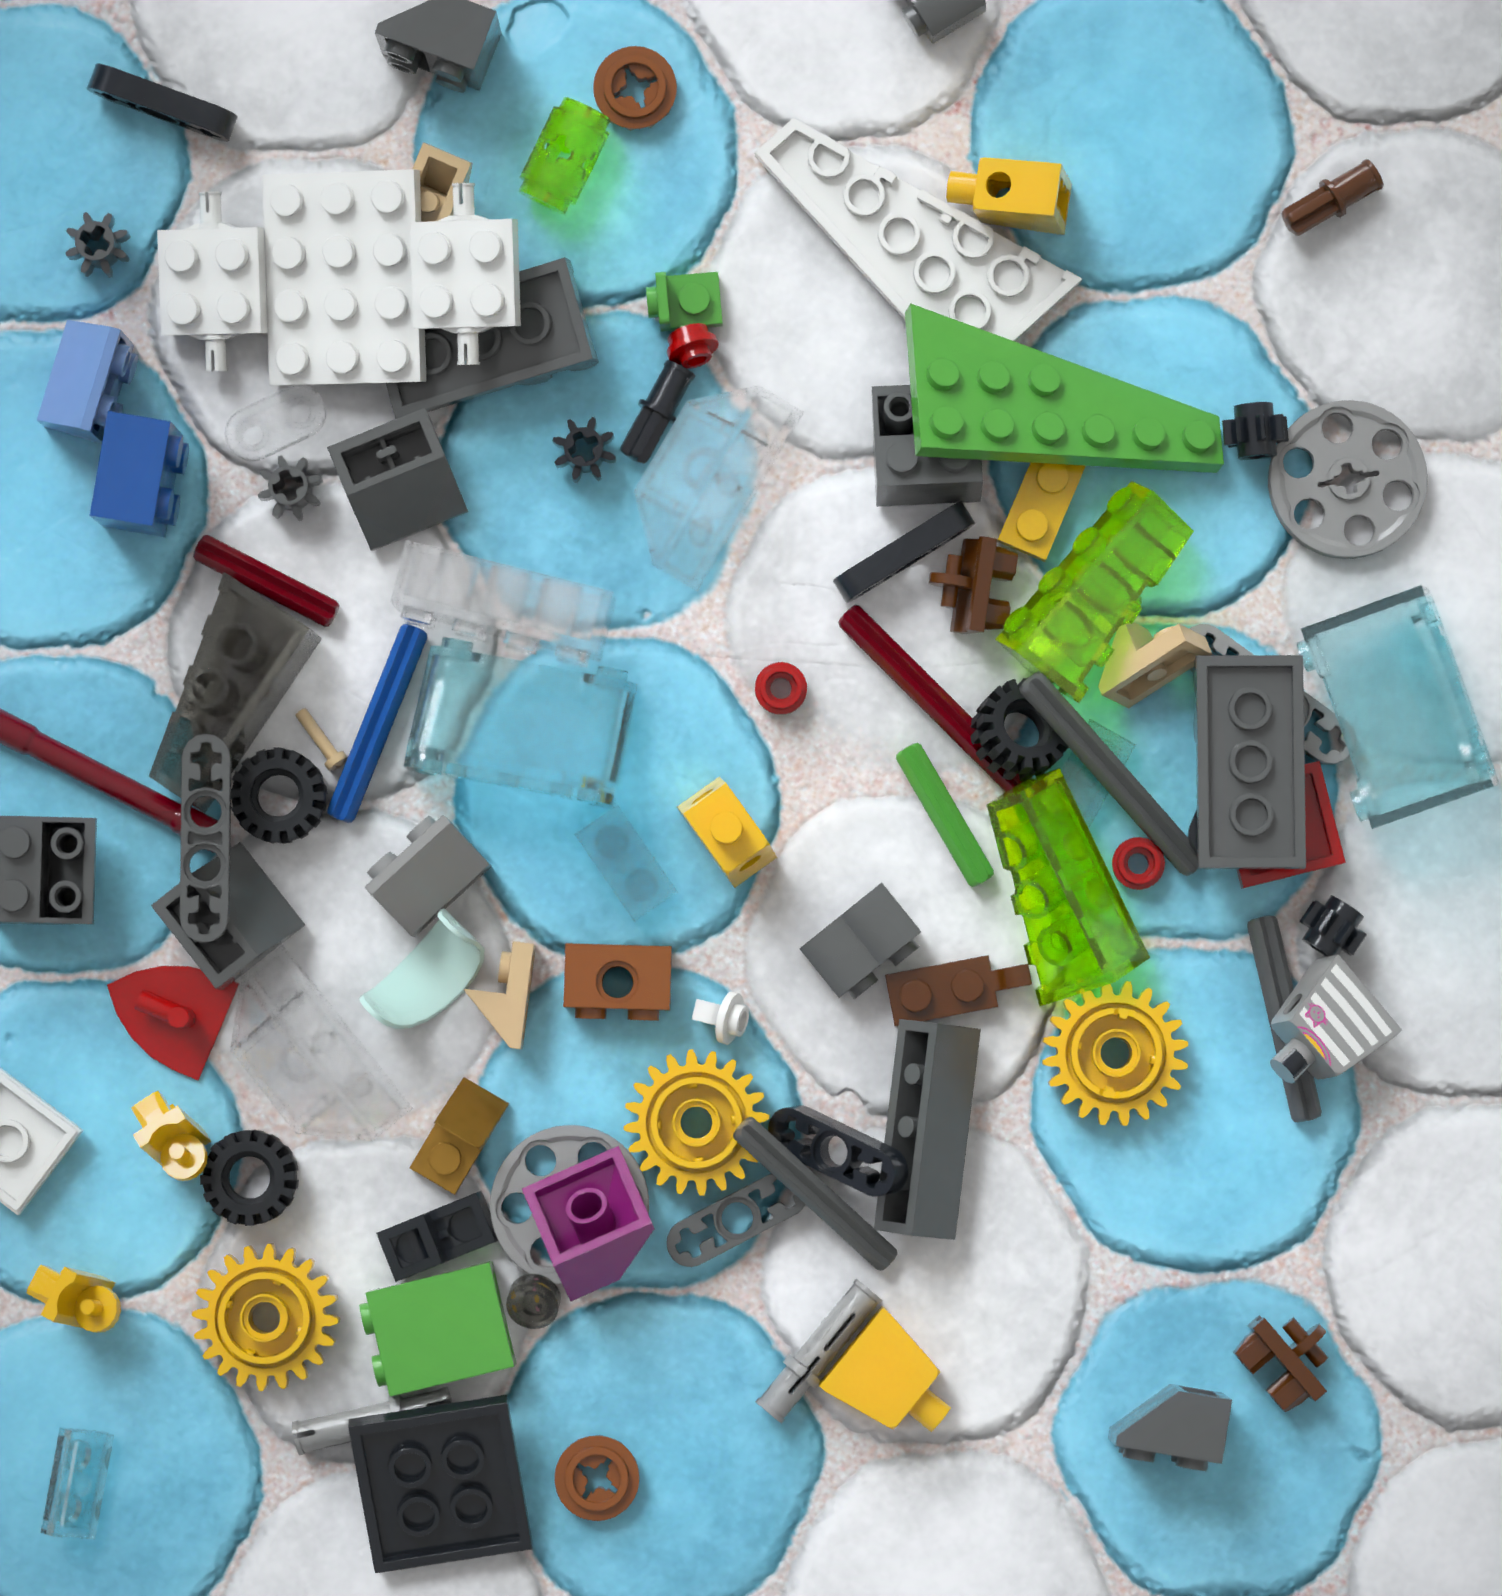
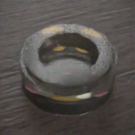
M539 1274L523 1275L512 1283L506 1300V1309L511 1319L518 1325L528 1329L544 1328L550 1325L557 1317L561 1303V1294L557 1285L549 1278Z

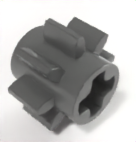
M87 212L83 213L85 224L78 230L74 228H67L66 230L69 236L75 240L76 247L70 248L65 254L69 260H78L82 257L85 259L81 266V272L86 277L92 274L94 267L102 269L109 278L113 277L111 266L117 260L122 262H129L130 260L127 254L121 250L120 243L126 242L131 238L127 230L112 232L115 218L110 213L104 216L102 222L94 221ZM103 235V238L109 244V248L106 251L98 249L93 255L87 243L90 239L99 241Z
M280 455L278 456L279 468L273 473L266 470L260 471L261 476L268 481V490L261 491L258 494V498L261 501L274 499L277 502L272 512L275 518L279 519L286 509L293 511L295 517L301 521L303 520L302 508L308 503L313 506H320L321 502L316 496L312 495V487L319 486L323 479L320 475L305 476L304 473L308 468L306 458H301L296 467L288 466L287 461ZM292 476L297 483H303L304 485L296 489L297 498L290 501L284 493L278 494L277 492L285 487L284 478Z

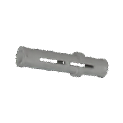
M855 1279L851 1288L828 1316L824 1318L796 1355L792 1357L789 1354L785 1358L783 1363L786 1367L764 1394L755 1401L781 1424L809 1387L812 1386L815 1389L820 1384L821 1380L818 1376L850 1340L851 1336L873 1309L883 1301L859 1280Z
M448 1387L402 1398L401 1394L389 1396L388 1402L300 1422L294 1421L292 1422L293 1435L297 1434L298 1437L294 1439L296 1450L299 1455H303L306 1452L351 1442L348 1429L349 1419L449 1404L452 1403Z

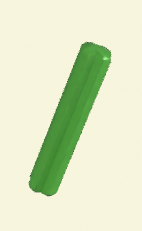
M913 743L899 751L896 755L898 764L968 885L975 887L990 879L994 875L992 866L922 745Z

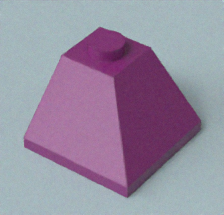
M619 1146L522 1188L553 1267L570 1302L619 1281L655 1229Z

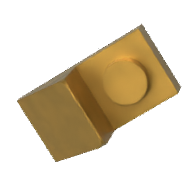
M463 1077L434 1121V1127L409 1168L455 1195L509 1103Z

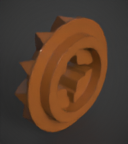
M629 46L614 51L603 60L594 77L593 92L597 107L608 121L632 131L646 127L652 128L657 122L669 115L677 95V84L673 69L663 56L646 47ZM627 69H629L631 76H635L638 82L647 81L649 83L656 80L650 84V87L644 90L643 101L645 107L643 108L640 107L639 102H635L632 96L614 98L621 95L620 92L627 88V74L625 72Z
M603 1435L584 1437L572 1443L562 1453L555 1469V1487L561 1502L570 1512L586 1520L602 1521L621 1514L634 1500L639 1486V1470L635 1457L622 1442ZM607 1458L611 1459L606 1477L612 1482L611 1485L618 1490L615 1492L610 1488L605 1489L599 1486L594 1492L591 1491L587 1498L584 1497L583 1493L587 1489L585 1486L588 1477L582 1473L583 1470L577 1466L578 1463L584 1467L589 1466L596 1469L600 1463L604 1464Z

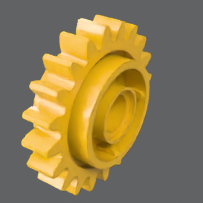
M1108 980L1102 981L1101 995L1098 998L1094 996L1088 987H1082L1081 998L1083 1005L1078 1006L1072 1000L1065 999L1062 1003L1065 1010L1069 1013V1018L1065 1020L1061 1017L1051 1016L1049 1019L1051 1024L1060 1030L1059 1036H1048L1042 1040L1044 1044L1056 1048V1055L1043 1059L1042 1065L1056 1066L1059 1069V1073L1048 1081V1085L1060 1086L1066 1084L1068 1089L1063 1094L1060 1102L1066 1105L1079 1098L1081 1104L1078 1109V1117L1080 1118L1086 1117L1093 1107L1097 1108L1098 1123L1100 1125H1106L1110 1118V1113L1115 1111L1120 1124L1127 1126L1130 1118L1129 1111L1133 1108L1143 1120L1149 1119L1147 1102L1152 1100L1156 1105L1165 1108L1168 1104L1161 1093V1089L1166 1087L1179 1090L1181 1087L1170 1076L1171 1070L1188 1068L1187 1063L1174 1058L1175 1051L1189 1046L1188 1041L1173 1040L1171 1037V1033L1183 1024L1182 1021L1171 1020L1164 1022L1162 1017L1167 1012L1170 1004L1165 1001L1151 1008L1149 1002L1152 997V989L1150 988L1143 990L1137 999L1133 998L1131 981L1123 983L1119 995H1114ZM1113 1037L1123 1040L1129 1049L1127 1062L1117 1069L1105 1065L1101 1058L1102 1045Z
M693 1049L688 1050L685 1066H680L677 1060L669 1054L666 1056L667 1073L663 1074L659 1069L651 1065L647 1068L650 1077L654 1081L652 1086L637 1082L633 1085L635 1090L643 1096V1101L641 1103L629 1102L625 1104L627 1110L639 1116L638 1121L623 1126L624 1131L640 1134V1140L634 1142L628 1150L630 1153L647 1152L648 1157L639 1168L642 1172L651 1169L655 1165L660 1167L656 1182L659 1186L664 1184L670 1176H675L677 1178L676 1190L678 1194L683 1193L690 1180L695 1181L696 1189L700 1196H704L708 1179H713L716 1185L724 1191L727 1185L725 1178L727 1171L732 1172L740 1179L745 1178L744 1170L739 1164L741 1159L744 1158L758 1163L734 1139L733 1133L741 1122L748 1117H753L759 1123L769 1119V1114L754 1112L752 1108L754 1104L760 1102L765 1097L764 1093L747 1094L745 1092V1088L750 1084L753 1076L750 1073L738 1080L734 1079L732 1076L736 1068V1061L734 1059L729 1061L723 1069H718L716 1067L717 1056L714 1051L709 1053L703 1065L698 1064L697 1056ZM691 1107L704 1108L711 1115V1130L703 1137H690L682 1129V1115Z
M274 1243L266 1245L262 1259L257 1257L256 1251L249 1245L244 1247L243 1264L239 1263L233 1255L228 1254L224 1256L225 1266L228 1269L227 1274L216 1269H210L207 1272L216 1287L214 1290L210 1288L197 1289L196 1294L209 1304L208 1308L192 1311L193 1317L207 1321V1327L197 1331L194 1334V1338L200 1340L211 1339L212 1346L202 1356L204 1359H210L217 1355L222 1356L223 1361L217 1371L219 1376L229 1372L233 1367L238 1369L236 1386H243L252 1374L256 1376L258 1390L264 1391L268 1386L269 1377L273 1375L279 1387L284 1389L289 1384V1370H292L298 1378L304 1380L309 1377L304 1363L306 1359L317 1365H322L325 1362L323 1355L317 1350L318 1344L323 1346L335 1345L336 1340L330 1334L324 1332V1326L340 1323V1317L327 1314L325 1307L335 1303L338 1300V1295H322L320 1293V1289L328 1282L330 1277L322 1275L312 1279L309 1276L315 1263L313 1258L297 1267L294 1264L296 1249L293 1247L289 1248L280 1260L276 1257ZM268 1302L278 1309L280 1322L274 1331H262L255 1325L253 1310L258 1303Z

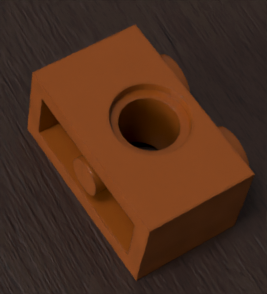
M565 943L563 1007L575 1008V1018L606 1019L607 1009H628L627 1020L659 1021V1010L670 1011L672 947ZM615 967L627 969L633 977L631 991L621 998L609 996L603 987L605 974Z

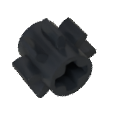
M1252 402L1235 405L1234 419L1222 420L1224 446H1228V448L1237 447L1239 460L1277 456L1276 443L1289 441L1287 416H1283V414L1274 415L1272 402Z
M591 417L588 421L587 427L577 428L575 422L571 419L567 420L570 433L566 439L553 437L552 440L555 446L564 449L565 455L556 459L554 462L555 466L563 468L569 464L573 468L572 478L575 483L581 479L582 473L592 472L594 478L598 481L601 480L599 467L603 461L616 463V456L604 449V445L611 443L614 439L613 432H606L600 436L596 432L597 424L594 417ZM583 438L587 444L595 442L598 444L592 449L594 459L585 462L582 456L571 457L577 451L575 442L578 439Z
M1333 895L1330 896L1325 905L1317 900L1312 901L1299 921L1309 928L1302 940L1326 957L1338 955L1341 951L1350 956L1354 955L1367 936L1365 932L1357 928L1364 916L1352 906Z

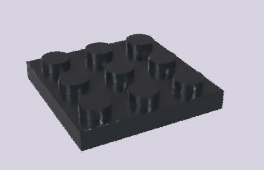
M507 1395L349 1419V1435L375 1574L532 1549V1536Z

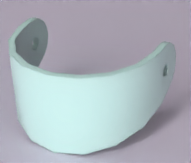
M441 909L437 913L439 920L412 952L380 983L362 994L359 998L364 1008L382 1024L394 1029H406L427 1022L456 1001L465 992L464 989H467L477 977L484 962V947L445 909Z

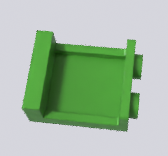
M493 1261L389 1287L369 1290L365 1293L367 1303L359 1304L366 1335L375 1333L380 1353L371 1356L378 1387L387 1385L390 1397L511 1368L517 1364Z

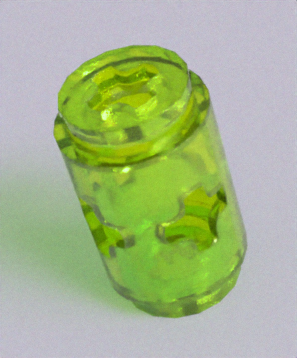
M564 97L559 107H553L520 175V179L523 182L519 193L548 209L566 214L570 204L576 205L610 133L606 129L611 121L610 118L590 106ZM561 152L565 154L571 153L568 159L558 157Z

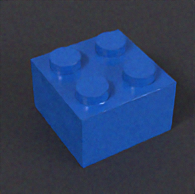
M112 411L107 412L89 515L103 527L165 537L167 525H176L180 508V495L174 494L176 473L184 475L186 471L189 444L183 443V434L171 421Z

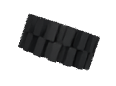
M1023 678L1018 685L1016 679L1007 681L1002 687L999 685L977 708V714L972 718L970 726L971 728H976V731L970 736L972 745L979 743L982 745L976 752L979 760L981 761L989 756L993 761L987 769L995 773L1000 767L1004 768L1002 778L1012 780L1017 774H1019L1020 781H1028L1034 775L1036 778L1040 777L1069 748L1020 693V686L1028 678ZM1021 713L1034 722L1039 731V740L1036 745L1024 747L1009 737L1004 727L1005 718L1008 714Z
M274 747L271 750L263 749L256 752L255 756L247 757L241 763L243 766L238 772L235 771L232 778L234 782L231 789L233 806L231 810L240 822L239 825L254 837L273 844L293 843V840L302 839L309 835L308 832L312 828H316L321 822L320 817L327 807V787L324 784L323 775L319 769L302 754L294 750L291 751ZM277 775L292 779L299 791L296 807L284 816H271L267 814L260 806L258 799L261 785L268 778Z
M243 1130L224 1136L222 1140L216 1142L210 1148L211 1151L207 1156V1164L203 1174L200 1175V1185H203L205 1192L203 1196L206 1203L209 1202L214 1208L212 1211L218 1216L226 1218L227 1222L233 1224L254 1226L278 1217L287 1206H290L294 1199L295 1190L298 1189L297 1171L299 1169L297 1161L295 1162L291 1155L293 1152L280 1141V1138L260 1130ZM241 1158H258L269 1169V1186L257 1198L250 1199L238 1195L230 1184V1171L233 1165Z

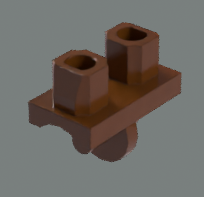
M980 536L979 539H963L961 556L948 554L945 573L931 572L929 575L928 584L943 588L940 606L953 608L950 632L973 634L984 633V630L1006 629L1008 627L1011 610L1009 601L989 598L992 579L1004 582L1013 580L1016 574L1018 555L997 546L996 538Z
M1260 1315L1247 1325L1252 1331L1243 1338L1233 1353L1251 1374L1256 1373L1273 1357L1276 1358L1286 1372L1265 1390L1284 1412L1300 1405L1308 1397L1316 1401L1327 1392L1299 1359L1300 1356L1305 1354L1316 1368L1328 1359V1356L1316 1344L1326 1333L1320 1324H1316L1305 1331L1294 1317L1282 1327L1294 1341L1290 1346L1287 1345L1270 1323Z

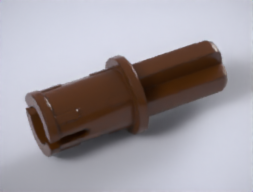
M1365 159L1361 164L1332 181L1323 179L1319 182V189L1282 211L1281 216L1285 226L1295 236H1300L1334 215L1339 218L1343 217L1346 214V208L1383 188L1382 177L1375 165L1370 160Z

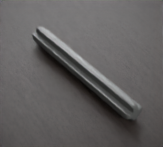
M1036 672L1028 677L1020 686V693L1149 839L1161 849L1164 856L1179 873L1185 876L1193 874L1197 870V853L1190 846L1188 837L1044 674Z

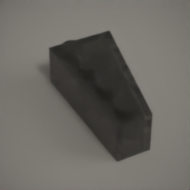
M225 572L217 589L219 594L211 615L208 614L201 633L203 638L192 666L189 665L184 678V689L176 711L171 714L149 774L150 778L180 798L182 754L189 740L197 735L209 734L217 736L224 741L231 754L232 774L322 640L312 629ZM210 743L202 744V751L192 754V763L201 765L202 782L191 779L190 791L205 787L220 791L223 787L222 779L215 782L211 781L212 765L221 763L222 755L213 752L212 744ZM209 796L200 797L195 800L192 806L206 813L214 798Z

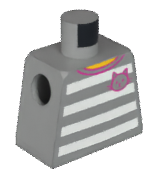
M1339 954L1319 958L1310 965L1271 1021L1272 1029L1286 1045L1270 1060V1064L1275 1073L1288 1083H1294L1306 1070L1318 1080L1336 1077L1397 1036L1402 1029Z

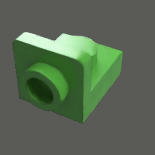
M656 272V286L646 287L648 317L659 318L660 332L675 331L682 326L693 323H703L707 325V328L723 326L718 272L666 276V272Z

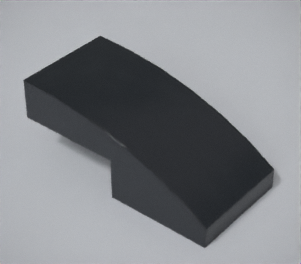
M482 1190L376 1233L395 1282L498 1241L493 1228L491 1213Z

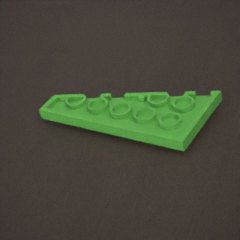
M911 303L905 312L915 456L1217 473L1224 465L1220 418L1217 415Z

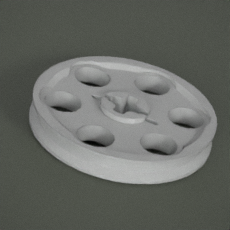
M1342 400L1323 404L1303 414L1288 428V442L1277 443V456L1271 457L1268 472V490L1272 507L1288 534L1302 546L1315 553L1338 559H1355L1373 555L1399 540L1411 528L1420 514L1426 497L1428 483L1423 451L1411 430L1398 417L1382 407L1354 400ZM1339 414L1349 421L1351 434L1347 441L1333 443L1325 438L1322 432V424L1327 416ZM1387 430L1398 436L1401 449L1397 457L1385 460L1374 453L1372 440L1376 433ZM1302 449L1309 454L1313 463L1309 475L1303 478H1294L1288 475L1283 466V459L1288 451ZM1341 466H1348L1352 474L1359 473L1360 475H1365L1373 472L1377 473V476L1364 478L1354 486L1353 494H1347L1344 486H1335V484L1318 487V484L1331 482L1334 478L1338 477L1342 472ZM1397 481L1408 486L1412 494V500L1408 508L1396 511L1390 509L1384 503L1383 490L1388 483ZM1312 500L1320 505L1323 510V520L1317 528L1305 529L1297 524L1294 518V510L1299 502ZM1361 516L1371 523L1373 536L1367 544L1356 546L1346 539L1344 526L1351 517Z
M563 1125L537 1132L526 1138L509 1153L494 1179L490 1198V1212L497 1239L503 1250L516 1265L532 1276L544 1278L541 1280L562 1284L553 1266H539L531 1256L532 1244L541 1238L533 1215L531 1214L525 1222L513 1223L504 1216L502 1204L509 1194L515 1192L524 1194L522 1188L578 1164V1154L583 1145L589 1142H597L602 1144L606 1150L616 1146L620 1147L649 1214L648 1188L643 1172L639 1169V1164L620 1142L597 1129L578 1125ZM537 1145L549 1147L556 1157L554 1170L545 1176L533 1174L526 1165L528 1151Z

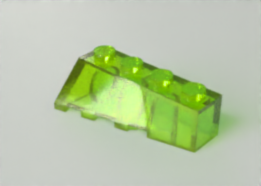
M1131 481L1126 487L1118 490L1110 498L1107 510L1096 523L1077 536L1071 552L1059 566L1052 568L1042 577L1038 590L1028 602L1009 615L1005 621L1004 630L995 640L1032 675L1036 672L1044 674L1060 693L1080 703L1089 689L1083 680L1094 664L1098 667H1104L1114 652V649L1108 644L1119 626L1134 622L1143 609L1141 607V593L1145 587H1154L1160 583L1194 531L1154 491Z
M1060 768L1023 781L986 804L1003 869L1011 871L1015 893L1010 897L1015 915L1023 916L1029 942L1023 946L1028 965H1035L1038 973L1040 986L1035 989L1039 1007L1114 983L1150 958Z

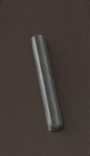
M1269 915L1250 920L1247 928L1277 1054L1286 1044L1272 1029L1271 1021L1293 991V985L1278 919L1275 916ZM1308 1070L1294 1083H1288L1283 1080L1291 1119L1294 1122H1305L1321 1116L1322 1110L1315 1080Z
M748 1117L741 1122L733 1133L734 1139L875 1269L883 1271L894 1261L898 1254L897 1249L879 1232L874 1230L867 1221L753 1117Z

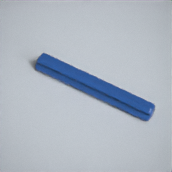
M410 624L400 626L327 808V813L333 818L346 823H352L356 818L427 640V633L418 627Z

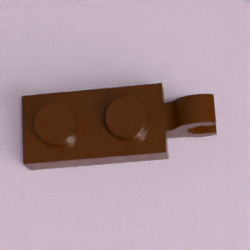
M989 955L885 975L895 1027L899 1026V1019L927 1021L998 1007L995 991L1032 984L1028 964L991 971Z

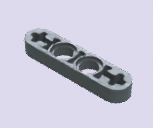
M209 734L197 735L189 740L184 747L181 780L180 922L181 928L188 937L203 943L220 938L227 930L230 919L232 759L226 743L217 736ZM202 744H212L213 752L222 755L221 763L213 764L211 768V781L223 780L222 791L206 787L190 791L191 779L202 782L201 765L192 763V754L200 753L202 751ZM209 796L216 799L221 805V817L211 827H200L191 817V807L195 800L200 797ZM205 849L215 852L221 862L218 875L208 881L197 879L190 869L191 858L198 851ZM190 885L202 889L221 886V898L210 896V911L219 913L220 921L219 924L210 925L209 934H200L199 925L190 924V913H197L200 910V895L189 898Z

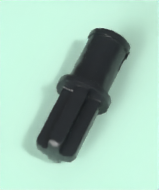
M665 361L664 368L647 399H640L638 402L641 410L621 445V452L639 463L645 464L648 462L667 425L676 422L677 418L673 414L689 384L694 380L696 376L694 373L673 361Z

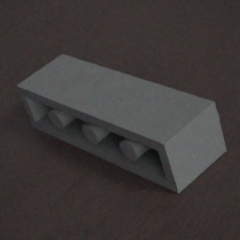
M899 1019L884 1143L902 1153L908 1165V1178L903 1188L898 1192L877 1197L874 1230L910 1236L955 1240L981 1029ZM881 1170L880 1181L887 1180V1173Z

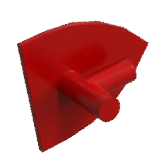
M159 966L135 971L108 984L107 988L116 1014L131 1038L153 1059L176 1072L199 1081L240 983L234 981L224 990H219L212 985L201 969L190 966Z

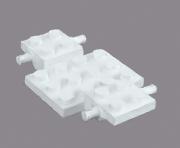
M420 170L262 175L264 227L237 228L227 223H222V192L211 191L199 192L201 224H195L181 230H157L161 336L189 335L199 340H205V371H228L226 339H232L241 334L268 333L269 386L426 382L425 329L441 328L451 333H457V365L480 364L478 333L485 332L494 327L521 326L518 219L490 220L483 216L475 215V183H452L453 216H447L439 221L421 222Z

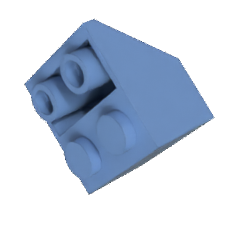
M67 320L37 417V421L42 426L102 444L107 412H123V404L117 403L122 384H130L132 382L138 363V354L132 353L134 344L122 330L110 326Z

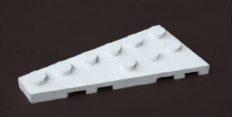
M795 118L790 120L755 152V157L904 320L905 312L911 303L1009 340L1017 341L1082 281L1081 277L1068 270L1064 271L1041 258V255L1029 248L1021 247L994 232L993 228L923 189L915 188L897 178L896 174L880 165L878 167L849 151V148Z

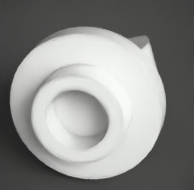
M729 992L721 1005L696 999L692 1020L715 1025L717 1041L729 1045L736 1036L741 1037L745 1032L749 1019V1008L744 1006L743 997L740 993Z

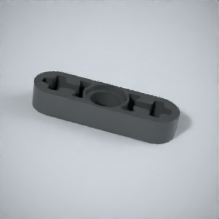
M770 1173L677 1222L667 1236L668 1252L672 1259L680 1265L686 1267L701 1265L798 1214L805 1204L794 1194L793 1200L795 1205L786 1209L782 1202H778L766 1208L773 1215V1218L762 1222L760 1209L748 1194L756 1189L760 1190L761 1199L775 1192L773 1182L777 1178ZM735 1202L747 1205L753 1214V1222L750 1228L739 1234L728 1231L722 1223L723 1210L729 1204ZM708 1214H713L715 1228L727 1242L716 1247L714 1237H711L699 1245L701 1251L699 1256L692 1257L689 1251L679 1253L676 1249V1244L682 1240L680 1231L684 1228H689L693 1234L707 1229V1224L701 1218Z

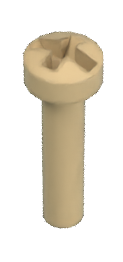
M304 708L296 713V718L327 759L324 765L328 771L339 769L344 765L348 758L344 751L337 752L308 710Z

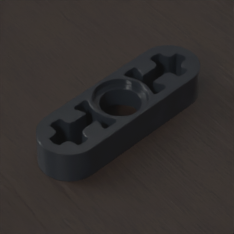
M96 63L87 86L88 91L106 100L224 142H229L238 118L236 114L223 107L104 64Z
M960 501L836 577L833 583L845 602L849 603L958 537L976 523L963 502Z
M798 1105L779 1109L772 1115L769 1121L768 1132L804 1165L866 1195L878 1197L896 1193L903 1188L907 1181L908 1165L900 1151L810 1107ZM796 1121L795 1128L806 1135H816L813 1140L810 1138L794 1140L795 1132L789 1128V1123ZM834 1136L841 1138L847 1147V1157L841 1166L832 1161L828 1152L829 1142ZM862 1162L866 1164L882 1162L881 1170L887 1173V1180L879 1181L880 1173L869 1166L860 1167Z

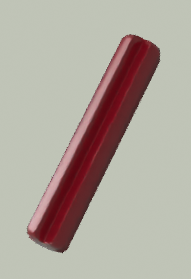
M204 535L195 547L193 557L197 562L324 627H329L338 613L340 605L335 599L210 535Z

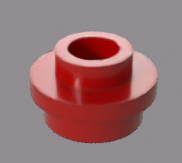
M693 323L676 329L668 336L669 347L666 353L670 361L682 365L686 369H691L709 362L712 358L711 354L716 351L719 343L716 335L709 332L707 325Z
M772 663L766 666L756 679V698L759 704L770 713L776 715L792 713L803 704L806 698V679L803 673L790 663ZM783 679L789 682L791 685L789 696L783 699L773 696L771 685L774 681Z
M1134 837L1127 839L1116 848L1112 857V870L1116 879L1129 889H1147L1157 883L1164 872V855L1161 849L1147 838ZM1133 854H1141L1146 858L1148 865L1145 872L1136 874L1129 869L1128 860Z

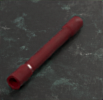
M0 708V744L19 754L29 755L156 820L169 827L175 834L181 836L180 803L40 732L36 726ZM191 807V817L198 826L211 827L219 821Z

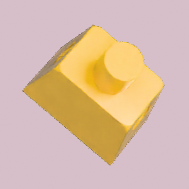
M983 157L979 160L977 174L950 172L946 199L949 203L973 205V211L979 221L985 224L1065 235L1072 183L1060 163ZM1010 188L1005 196L996 198L1000 190Z
M720 777L677 806V809L734 888L777 858L768 840L727 783Z
M882 1305L821 1379L819 1387L825 1392L893 1430L908 1413L932 1432L951 1409L948 1404L928 1389L940 1374V1370Z

